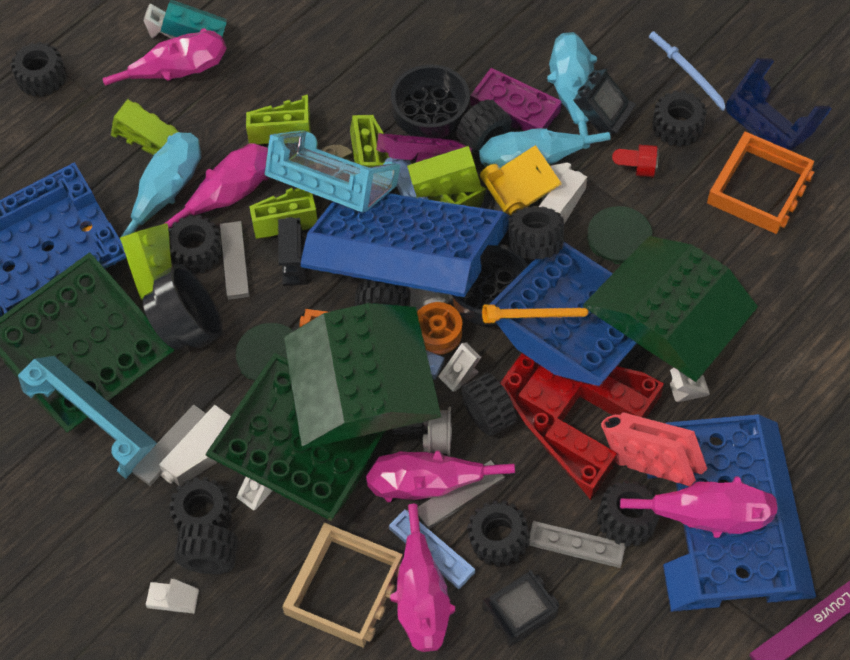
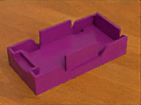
M493 68L487 72L470 95V106L472 107L487 99L494 100L511 117V127L518 130L521 127L523 131L538 128L546 129L560 113L562 104L561 100Z
M379 133L376 150L388 153V156L392 159H416V162H420L467 146L455 140Z

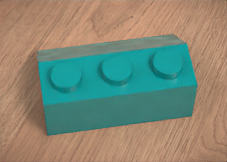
M170 0L160 32L178 37L198 33L201 29L205 28L207 31H214L222 37L227 19Z

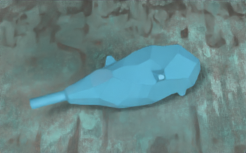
M562 33L555 39L549 62L551 74L547 76V80L554 84L559 99L567 108L574 123L578 124L580 135L588 136L586 123L589 120L573 99L578 94V89L588 80V75L594 71V63L597 62V57L589 52L582 39L576 33ZM584 144L583 148H589L590 144Z
M547 128L509 132L491 137L479 150L480 160L485 167L497 164L501 168L536 145L547 163L552 165L563 157L582 149L584 144L610 140V133L582 136L547 130Z
M177 132L172 136H168V141L154 154L139 182L138 196L130 216L132 221L121 237L134 233L139 225H143L168 203L173 204L175 202L174 197L193 177L202 157L199 139L193 134Z

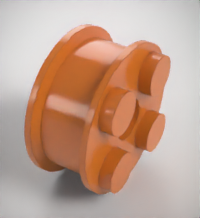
M433 302L421 307L417 311L427 351L443 355L451 352L459 345L462 338V318L453 306L443 302Z

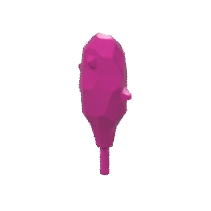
M203 28L198 33L181 35L158 43L145 56L129 65L126 71L105 77L103 82L106 86L128 78H163L169 81L172 78H181L189 74L201 73L217 65L227 48L224 39L219 34Z
M250 143L243 148L232 151L214 170L208 169L206 171L205 180L185 204V208L164 224L168 223V229L173 228L172 224L174 222L179 223V219H185L190 214L194 216L215 208L230 206L252 193L263 180L267 181L269 179L268 176H265L268 148Z
M440 450L435 451L434 454L400 451L379 457L367 473L366 479L370 490L376 496L383 497L387 502H391L392 498L418 500L443 496L459 487L481 481L484 475L515 473V464L484 466L481 463L444 456Z
M735 477L729 483L696 482L680 491L655 495L652 500L620 498V508L652 509L655 514L680 521L688 527L712 531L714 538H719L722 532L742 534L767 525L777 514V501L773 494L741 482L740 477Z
M409 504L411 534L407 536L404 558L399 567L397 591L391 594L390 598L392 602L398 604V619L408 635L412 646L422 652L435 651L443 643L448 619L455 612V606L450 604L444 578L431 555L425 535L420 533L418 505Z

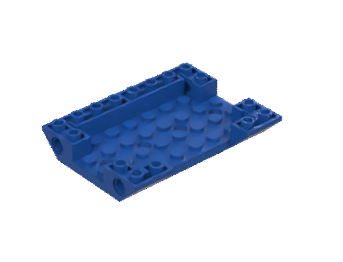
M75 162L0 200V317L89 252L104 269L126 258L121 240L99 207ZM92 225L89 231H82L85 226ZM54 245L51 251H44L46 246ZM9 265H15L12 271H5Z
M371 190L369 205L384 192ZM390 193L385 195L366 212H360L333 201L307 233L301 267L465 297L481 272V254L487 245L498 246L509 229V218L511 216L502 211Z
M759 414L665 423L694 431L707 470L702 475L693 472L696 480L694 483L718 482L720 480L732 482L735 477H740L742 483L773 494L777 501V514L770 523L760 529L742 534L722 532L719 538H714L712 531L692 528L683 524L689 554L663 564L671 612L715 608L720 606L722 600L766 596L767 603L816 598L778 423ZM717 437L722 441V444L715 446L710 442V439ZM647 474L648 478H658L654 475ZM676 483L677 491L689 487L684 484ZM739 568L747 570L749 577L745 579L738 577L736 570Z

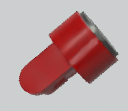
M639 144L638 151L618 149L612 155V160L616 165L636 167V176L654 177L657 174L659 148L657 146Z

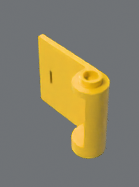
M536 145L501 168L497 164H491L480 173L481 179L502 211L509 216L520 209L526 208L562 184Z

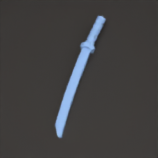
M653 31L649 38L665 50L667 57L673 58L703 88L718 107L724 111V100L716 90L678 53L679 49L677 47H671L670 44L666 43L664 39Z

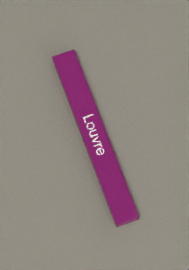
M850 581L752 651L749 655L751 659L787 660L850 613Z

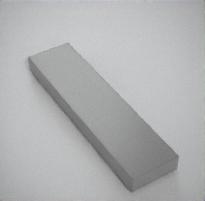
M241 221L220 224L227 298L230 300L249 297Z
M193 404L132 470L133 474L151 486L162 474L159 464L206 413Z
M490 460L484 466L494 465V463ZM502 474L484 475L481 481L459 487L443 496L431 498L418 507L419 519L426 528L431 529L503 482L504 476Z
M533 521L529 538V546L621 568L625 550L624 543L621 542L618 545L614 540Z

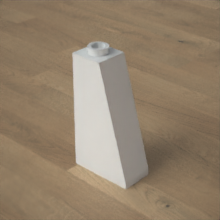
M569 168L560 179L562 184L552 190L539 206L559 212L564 219V224L584 193L587 184V176Z
M214 405L159 464L162 470L161 476L170 484L174 482L181 486L186 480H191L216 464L217 461L205 455L231 416Z

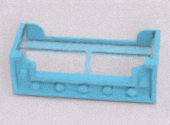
M301 130L270 135L265 176L357 211L366 212L397 186L400 164L391 161L375 167L357 164L317 149L316 137L312 133Z

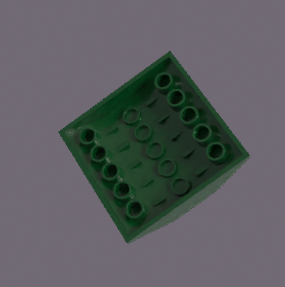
M648 236L583 304V307L588 309V311L695 382L699 380L758 308L757 304L728 267L692 244Z
M90 252L0 317V358L18 380V375L33 359L55 356L108 402L175 351V349H172L162 341L144 313ZM56 389L49 397H46L44 394H35L33 396L37 403L66 433H69L88 418L87 415Z
M374 303L357 305L323 313L284 337L302 449L442 418L416 307Z
M274 352L205 456L332 521L352 494L387 430L302 449L288 360Z

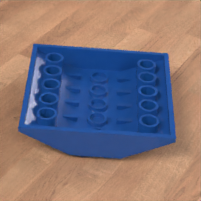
M564 242L563 248L558 254H553L549 258L535 259L489 305H495L500 309L584 308L583 304L613 273ZM590 311L586 317L500 318L499 321H496L497 325L517 350L554 375L600 386L637 344Z

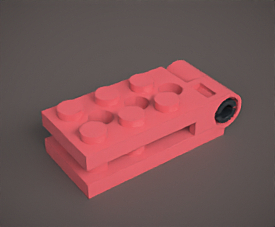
M627 413L609 416L601 424L610 449L617 453L615 462L618 465H627L630 469L687 486H691L696 481L693 472L702 475L707 470L694 431Z

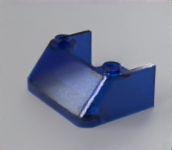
M757 58L728 99L726 110L729 115L753 135L791 151L815 132L832 108L830 106H815L808 117H800L793 125L765 101L770 94L771 88L763 77L774 60Z

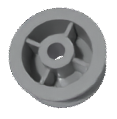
M448 407V410H440L442 418L424 421V430H428V434H423L424 452L434 454L435 451L440 450L442 454H447L450 457L452 423L451 407Z

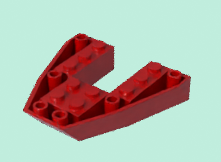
M521 353L500 382L527 427L590 500L615 465L617 453L563 422V419L579 397L611 415L627 413L647 418L661 397L664 386L662 382L646 373L618 366L600 386L554 375L523 353Z

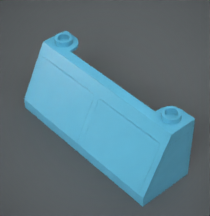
M55 356L33 359L18 375L22 391L30 398L35 394H44L46 397H49L56 389L116 441L112 446V455L119 462L117 472L125 479L157 444Z

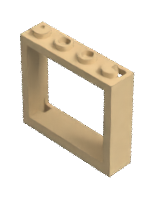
M324 523L282 606L284 614L364 648L366 642H370L374 636L376 620H381L386 608L383 605L386 599H390V595L394 593L396 587L394 582L398 577L403 554ZM331 541L391 565V569L360 634L299 608Z

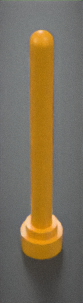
M484 305L482 318L484 323H495L500 318L586 317L589 311L586 308L500 309L495 305Z

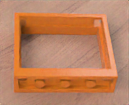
M744 132L711 188L707 204L777 234L781 227L785 228L790 218L787 215L789 211L794 212L798 204L797 197L803 196L807 187L804 185L805 182L811 181L815 173L812 171L814 161L748 132ZM746 152L801 174L778 217L723 194L724 189Z

